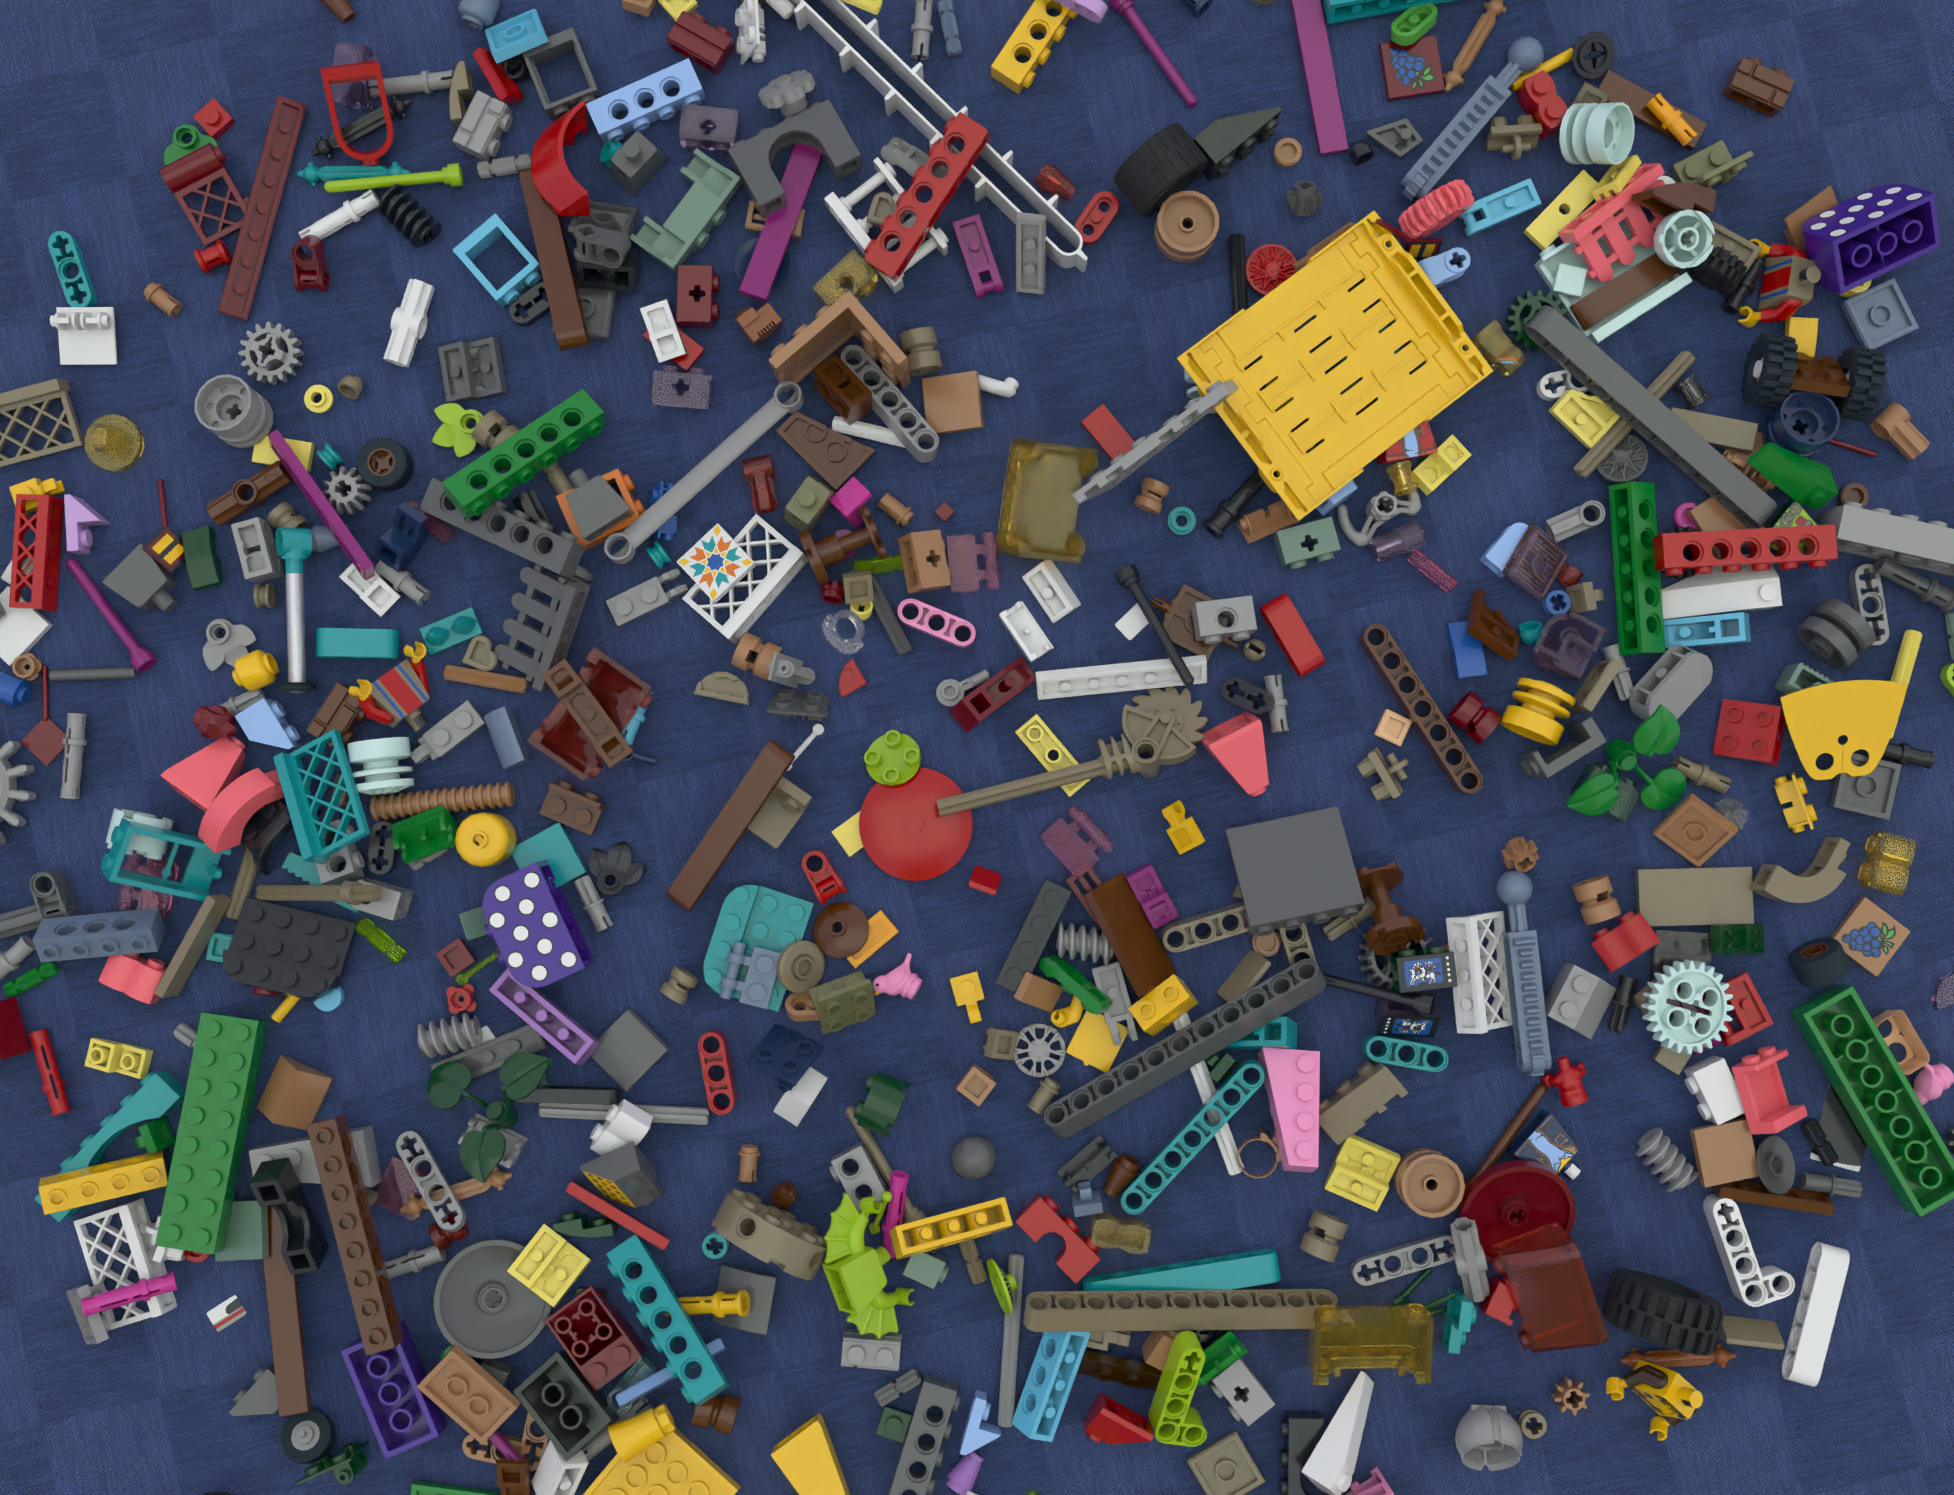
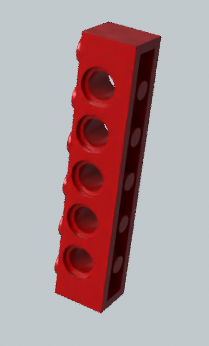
M959 112L956 118L952 116L944 128L945 135L940 143L936 141L928 152L930 158L924 167L919 166L912 177V181H914L908 191L904 190L900 194L896 202L897 209L892 216L890 214L886 216L880 226L882 232L876 240L872 239L868 243L864 251L866 254L864 260L894 282H897L991 138L987 129L962 112ZM954 142H963L965 144L964 149L960 153L950 152V147ZM939 166L948 167V173L943 178H936L934 176V171ZM924 190L932 191V198L926 203L919 202V194ZM906 215H915L916 222L913 226L904 227L902 225ZM891 239H899L900 247L896 251H888L887 243Z
M1835 524L1663 533L1653 537L1655 572L1665 571L1666 576L1683 575V570H1694V574L1712 573L1713 568H1723V573L1740 572L1741 567L1750 566L1751 571L1770 570V565H1780V570L1799 568L1798 564L1807 563L1809 568L1827 567V562L1838 559ZM1800 541L1806 546L1805 555L1798 549ZM1771 543L1777 546V556L1770 552L1769 546ZM1742 544L1746 545L1749 549L1748 558L1744 557L1741 553ZM1713 546L1719 548L1721 552L1720 559H1716L1713 556ZM1684 547L1691 550V561H1688L1683 556Z

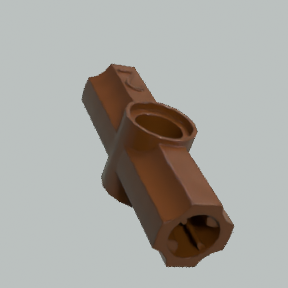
M277 460L249 479L237 481L231 490L207 504V511L219 526H224L251 508H258L264 505L267 498L293 483L292 477L283 464ZM250 487H252L254 490L253 497L250 500H248L246 497L247 490Z

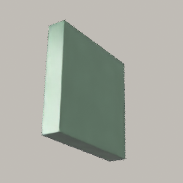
M257 1200L234 1201L225 1249L215 1254V1261L269 1258L268 1206L260 1207Z

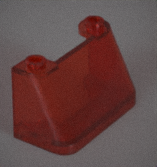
M594 647L586 658L588 660L586 663L588 667L582 666L579 676L622 733L639 708L645 709L654 697L651 694L653 687L603 650ZM560 700L549 717L544 719L543 723L546 725H542L538 730L535 729L527 742L581 780L586 781L589 777L594 780L604 767L601 764L603 759Z
M1557 1221L1492 1246L1496 1256L1492 1258L1493 1265L1499 1275L1504 1274L1508 1280L1523 1322L1520 1325L1521 1332L1517 1334L1524 1349L1529 1348L1532 1353L1597 1346L1609 1341L1581 1254L1573 1239Z

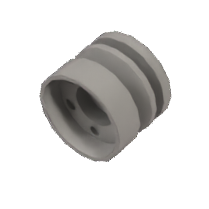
M230 374L218 375L208 380L199 389L195 398L194 411L198 421L230 446L236 448L252 447L260 443L269 434L273 424V411L270 403L240 377Z

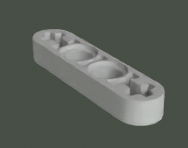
M413 1131L402 1133L396 1141L397 1151L436 1222L441 1228L449 1232L460 1230L466 1222L465 1211L421 1135ZM408 1139L417 1141L414 1144V1148L420 1156L415 1157L412 1151L404 1149L408 1146ZM424 1161L430 1162L431 1172L425 1177H419L417 1174L418 1165ZM435 1186H443L445 1189L444 1197L440 1201H433L430 1197L431 1190ZM447 1205L449 1211L454 1214L458 1213L455 1217L456 1223L453 1225L449 1222L445 1223V1220L448 1219L446 1211L442 1208L438 1211L437 1208Z
M1441 1233L1359 1257L1351 1265V1275L1360 1285L1368 1286L1455 1260L1453 1255L1454 1244L1449 1248L1450 1253L1448 1254L1443 1250L1435 1251L1434 1253L1437 1258L1433 1257V1252L1429 1245L1432 1244L1435 1249L1444 1246L1443 1241L1445 1240L1453 1244L1452 1235ZM1416 1248H1424L1427 1252L1426 1259L1421 1263H1416L1412 1260V1252ZM1389 1256H1397L1399 1259V1267L1394 1271L1386 1270L1384 1262ZM1378 1260V1266L1382 1274L1379 1275L1376 1269L1369 1271L1367 1278L1357 1274V1272L1361 1271V1266L1364 1264L1367 1268L1377 1267L1374 1261Z

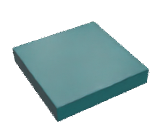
M560 822L516 845L512 852V856L519 869L547 859L556 879L554 882L557 888L588 872Z

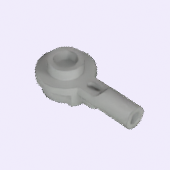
M985 669L961 682L955 679L942 681L936 691L938 701L946 707H954L965 697L966 691L990 679L987 670Z

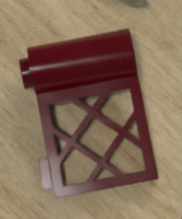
M208 143L159 169L163 180L174 193L204 246H208L241 228L242 220L237 223L226 220L229 205L231 203L240 206L245 213L249 197H242L228 173L224 163L228 159L219 145L214 147L212 143ZM221 178H224L229 187L226 199L211 194L213 183ZM207 186L206 192L200 191V189ZM194 192L205 195L201 212L191 209L184 197ZM232 193L237 202L231 200ZM210 197L225 201L221 218L206 213ZM194 213L200 215L199 221L195 217ZM205 216L220 221L217 233L210 237H207L202 228ZM225 223L231 224V226L224 229Z

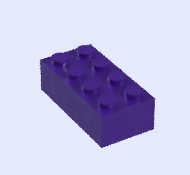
M404 1320L400 1321L404 1340L395 1348L366 1356L361 1338L350 1343L340 1351L385 1459L440 1436L448 1426L441 1408L417 1388L418 1384L426 1376V1372Z

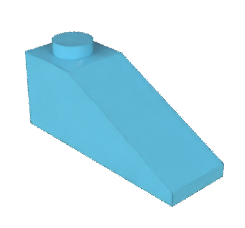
M1745 612L1663 620L1665 649L1674 645L1699 647L1751 642L1749 614Z

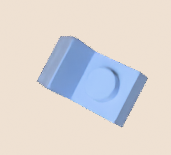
M975 1391L960 1443V1454L967 1455L1001 1436V1428L999 1426L981 1421H987L991 1406L990 1403H986L987 1393Z

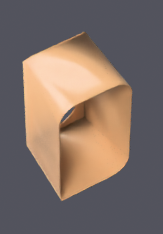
M1886 1010L1872 1018L1877 1028L1884 1020L1890 1021L1892 1031L1889 1036L1883 1038L1887 1046L1892 1043H1901L1906 1048L1905 1059L1898 1062L1904 1074H1911L1928 1064L1930 1055L1904 1011Z

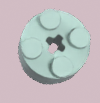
M114 808L106 838L107 848L111 849L113 829L115 826H119L122 818L167 830H172L174 820L164 817L163 819H157L152 814ZM132 833L125 854L132 855L133 850H136V853L142 854L144 857L161 860L162 855L166 854L169 841Z

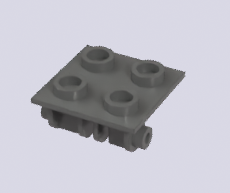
M782 688L773 692L767 713L774 714L777 718H791L793 715V719H797V715H802V720H805L806 716H808V720L822 721L823 718L828 719L830 695H824L823 692L816 690L798 693L793 689Z

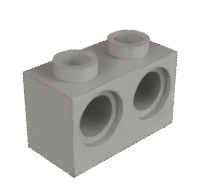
M260 517L231 524L245 580L261 583L283 577L284 573L280 558L276 552L271 524Z
M341 820L332 821L330 825L338 829ZM348 825L345 832L352 834L355 830L351 825ZM329 829L324 838L326 846L331 845V840L336 832ZM355 842L329 855L330 860L325 863H316L321 884L342 885L344 880L353 882L364 878L362 868L365 867V863L361 853L356 849ZM346 860V867L341 872H338L340 863Z
M863 1142L832 1158V1166L829 1167L830 1172L836 1182L841 1181L846 1190L843 1192V1195L847 1193L850 1196L858 1212L861 1211L860 1201L864 1198L857 1193L856 1188L859 1185L865 1184L871 1188L872 1194L870 1196H876L874 1202L881 1201V1194L884 1191H889ZM847 1159H854L857 1161L859 1169L855 1172H848L845 1170L843 1162Z

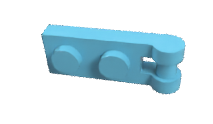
M1531 178L1475 201L1469 210L1459 216V219H1463L1466 226L1464 231L1467 237H1471L1485 229L1535 209L1542 203ZM1480 211L1483 220L1476 222L1473 213Z

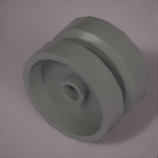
M1833 598L1825 599L1815 609V616L1807 617L1797 627L1798 637L1804 646L1823 663L1840 671L1847 670L1857 660V652H1865L1876 639L1870 624L1856 610L1842 601Z

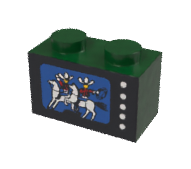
M1443 945L1426 947L1427 952L1416 953L1415 949L1398 950V955L1390 956L1393 990L1405 993L1458 987L1454 952L1444 950Z

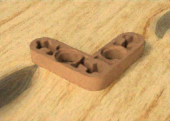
M528 1412L522 1438L500 1434L527 1461L530 1471H535L540 1464L550 1439L546 1434L537 1435L532 1431L531 1424L535 1420ZM470 1434L465 1437L462 1443L464 1454L471 1459L496 1464L497 1459L507 1460L506 1457H502L498 1453L494 1444L490 1449V1454L487 1453L490 1448L487 1446L491 1442L489 1439L482 1444L486 1446H481L478 1450H475L474 1444L470 1443L475 1439ZM534 1442H537L539 1444L536 1447L535 1455L540 1458H537L535 1462H531L530 1456L526 1454H529Z

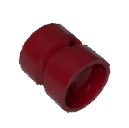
M1469 691L1454 706L1447 719L1457 728H1465L1466 735L1477 744H1480L1497 727L1502 719V715L1491 706L1484 707V700L1473 691Z

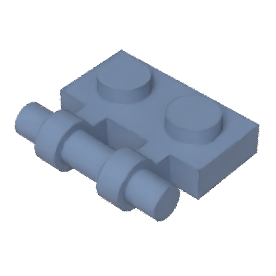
M735 941L733 950L729 951L727 957L729 964L726 975L722 976L720 982L722 989L719 997L731 1000L733 989L741 991L740 1003L767 1009L777 975V962L781 952L754 945L752 956L744 955L746 944ZM740 964L748 965L744 981L737 980Z

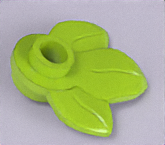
M456 403L443 404L435 408L434 411L443 424L436 431L432 439L433 443L442 447L454 446L455 454L458 458L470 454L475 449L477 442L472 438L474 428L469 429L468 422L476 420L477 425L484 416L477 410H464Z

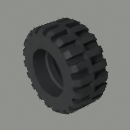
M1623 1268L1617 1269L1611 1276L1602 1313L1604 1319L1609 1321L1610 1324L1636 1337L1666 1348L1679 1350L1680 1352L1707 1356L1715 1350L1725 1310L1719 1301L1697 1290L1648 1273Z

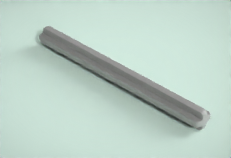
M540 1103L539 1115L549 1118L606 1120L605 1116L613 1104ZM633 1104L653 1116L652 1122L706 1125L709 1122L710 1113L708 1108Z
M1016 1253L1010 1254L1008 1259V1274L1012 1273L1014 1276L1017 1290L1012 1291L1013 1312L1011 1315L1005 1314L998 1408V1425L1001 1427H1012L1014 1417L1024 1256Z

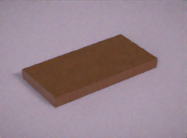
M1123 872L1084 895L1138 997L1147 994L1170 976L1177 973Z

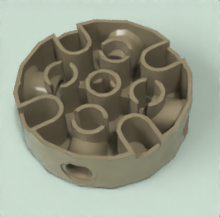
M734 1188L732 1192H728L711 1222V1225L716 1227V1231L737 1247L768 1264L771 1261L778 1265L782 1271L805 1280H813L827 1252L824 1237L817 1234L819 1230L808 1223L803 1222L802 1224L796 1221V1216L785 1209L779 1210L771 1205L768 1207L762 1204V1199L747 1191L745 1193L737 1188Z

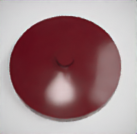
M1516 1160L1493 1166L1475 1178L1463 1194V1199L1459 1204L1458 1218L1467 1217L1470 1220H1475L1479 1242L1482 1244L1487 1262L1500 1266L1516 1267L1535 1263L1556 1251L1564 1243L1572 1230L1576 1209L1569 1187L1556 1171L1538 1162Z

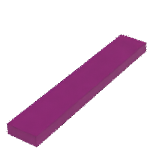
M1290 0L1319 157L1347 152L1349 148L1321 0Z
M795 144L780 183L786 195L787 206L767 216L739 289L742 295L767 303L823 157L819 150L810 145Z
M278 429L270 433L268 438L271 449L362 578L367 581L374 577V565Z

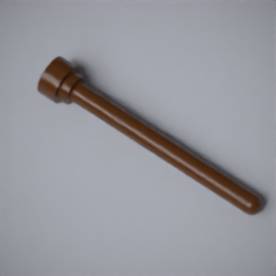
M1538 1084L1471 1179L1468 1177L1464 1181V1192L1475 1178L1495 1166L1546 1094L1547 1087L1544 1084Z

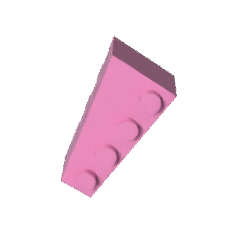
M1262 1047L1257 1055L1265 1071L1264 1086L1270 1103L1269 1108L1271 1118L1274 1121L1283 1171L1313 1173L1318 1168L1320 1051Z

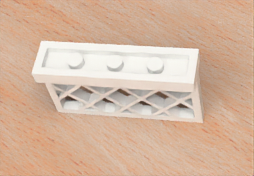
M757 514L734 538V541L741 548L747 547V555L751 559V547L766 546L767 560L754 562L757 564L756 566L767 565V576L763 580L753 581L752 569L748 573V581L738 582L734 586H748L749 596L746 600L734 602L733 587L729 590V603L715 604L710 599V604L697 605L692 599L699 591L703 590L696 583L682 598L735 645L809 561L803 552ZM760 524L765 529L766 540L751 542V532ZM770 534H772L776 539L771 540ZM783 544L789 549L782 558H771V545ZM730 607V618L722 626L716 621L715 609ZM710 609V615L704 610Z
M1503 911L1446 918L1449 951L1454 952L1458 987H1453L1457 1033L1483 1034L1487 1033L1488 1030L1513 1025L1502 932H1505ZM1494 919V932L1492 933L1489 926ZM1484 937L1489 940L1486 949L1481 944ZM1495 949L1497 951L1496 962L1492 958V954ZM1487 965L1492 969L1489 977L1484 973ZM1497 978L1500 980L1499 990L1494 985ZM1490 993L1494 997V1001L1491 1006L1487 1002ZM1500 1006L1503 1011V1020L1497 1014Z
M143 1198L73 1221L93 1285L102 1284L105 1292L108 1291L104 1285L106 1276L118 1282L115 1289L134 1284L127 1280L131 1268L138 1272L140 1279L146 1278L148 1280L167 1274L164 1262L153 1261L157 1246L149 1244L152 1235L144 1231L146 1224L151 1223ZM119 1213L123 1225L121 1230L109 1225L113 1215ZM92 1222L100 1227L96 1239L88 1234L85 1223ZM106 1231L117 1237L113 1248L101 1242ZM122 1241L129 1244L131 1250L129 1258L118 1252ZM98 1249L109 1255L104 1266L96 1260L95 1254ZM114 1259L126 1265L121 1275L110 1270ZM173 1291L151 1297V1300L147 1301L150 1310L147 1312L135 1306L137 1302L121 1306L126 1309L122 1320H115L112 1309L102 1311V1314L106 1316L110 1330L150 1317L154 1318L178 1307Z

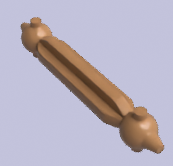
M1503 0L1485 2L1484 8H1487V12L1481 15L1453 62V70L1443 74L1446 92L1464 83L1461 75L1468 71L1496 23V16L1506 12Z
M496 1167L486 1183L472 1178L450 1186L458 1201L487 1192L492 1186L497 1188L498 1191L503 1190V1185L512 1177V1173L500 1171ZM441 1188L430 1193L431 1199L433 1201H440L445 1195V1189ZM413 1194L409 1196L406 1205L400 1208V1212L414 1215V1218H418L423 1209H430L423 1197L419 1199Z

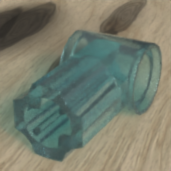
M642 1356L632 1365L620 1381L613 1386L607 1397V1405L615 1414L626 1413L634 1403L632 1402L620 1409L614 1396L616 1392H622L660 1371L650 1359Z

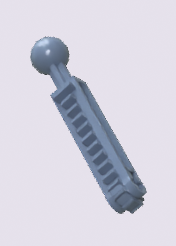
M1531 36L1521 37L1511 44L1508 50V64L1496 78L1490 75L1405 175L1400 182L1405 188L1402 194L1412 201L1414 197L1420 200L1431 191L1509 98L1512 92L1508 89L1520 74L1533 72L1540 67L1544 52L1539 40Z
M1511 870L1505 872L1499 878L1496 892L1502 902L1508 905L1510 931L1502 932L1516 1062L1519 1071L1526 1072L1527 1076H1544V1070L1551 1068L1552 1061L1537 930L1528 929L1525 903L1532 896L1533 885L1525 873Z

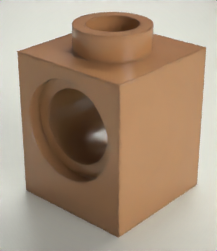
M973 1062L956 1084V1089L977 1106H980L997 1083L994 1077Z

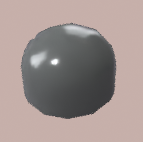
M968 1136L954 1145L951 1154L952 1166L955 1172L965 1179L972 1180L987 1176L995 1168L998 1158L995 1146L984 1136Z

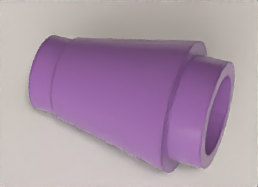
M974 1451L965 1455L947 1474L949 1478L945 1484L960 1495H966L968 1491L971 1492L984 1459Z

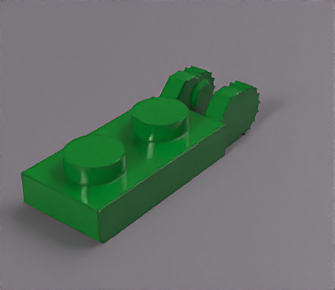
M1058 954L1040 959L1039 967L1041 972H1044V975L1047 977H1055L1065 992L1075 995L1081 1001V1005L1086 1011L1098 1015L1108 1011L1113 1004L1112 1000L1064 958H1059Z

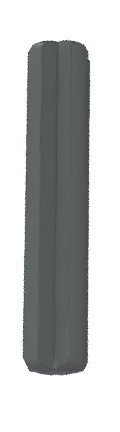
M872 577L873 607L898 655H904L910 652L912 647L875 577Z

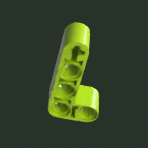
M1191 1331L1180 1332L1172 1342L1148 1413V1418L1155 1437L1159 1442L1196 1447L1206 1440L1207 1431L1199 1412L1189 1406L1206 1356L1197 1335Z

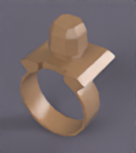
M1259 1127V1136L1250 1137L1239 1146L1237 1152L1238 1164L1247 1176L1265 1178L1276 1169L1278 1161H1281L1275 1135L1276 1130L1270 1136L1264 1128ZM1261 1140L1268 1142L1275 1150L1276 1159L1274 1165L1263 1174L1250 1173L1240 1163L1239 1155L1241 1149L1251 1141Z

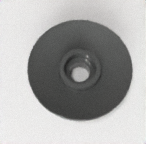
M1765 1137L1759 1144L1756 1157L1760 1179L1770 1192L1785 1194L1791 1189L1795 1179V1162L1792 1152L1787 1143L1780 1137Z

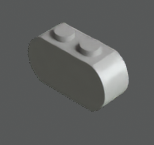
M1671 646L1633 687L1630 694V708L1633 714L1643 720H1647L1661 704L1678 719L1710 684L1713 674L1711 660L1706 655L1686 646Z

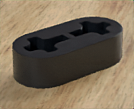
M544 282L536 284L510 305L509 314L518 325L523 327L530 326L550 312L549 303L544 299L539 301L542 298L541 292L545 290ZM520 307L528 309L527 314L529 316L527 318L517 317L520 314L518 310Z
M1231 677L1225 680L1222 685V695L1227 701L1252 713L1265 715L1274 708L1275 699L1272 693L1245 679ZM1239 684L1238 688L1246 693L1244 696L1235 694L1233 697L1234 692L1230 690L1231 686ZM1252 695L1255 697L1263 696V700L1266 702L1265 707L1259 706L1257 709L1258 703L1251 700Z
M380 821L371 830L367 866L370 871L377 875L392 872L397 863L398 850L394 849L393 830L391 829V825L395 823L391 821ZM387 826V831L392 832V836L386 838L385 846H383L384 837L379 836L380 830H385ZM384 850L383 857L385 860H388V865L383 866L381 870L380 865L376 864V858H381L382 851Z

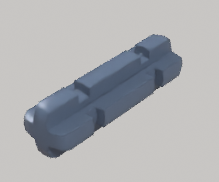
M941 0L937 5L939 16H941L940 21L944 41L946 42L947 55L957 56L962 53L955 14H953V3L951 0Z

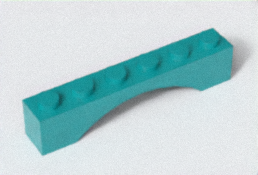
M167 1069L157 1073L154 1071L149 1073L140 1082L142 1087L136 1093L132 1092L120 1103L122 1108L116 1114H110L101 1122L100 1126L102 1129L96 1135L91 1134L80 1144L82 1149L76 1156L73 1154L63 1161L60 1165L62 1170L58 1174L98 1165L108 1147L126 1129L140 1121L171 1114L184 1101L186 1088ZM39 1193L34 1199L42 1206ZM82 1206L51 1213L50 1215L58 1222L71 1218Z

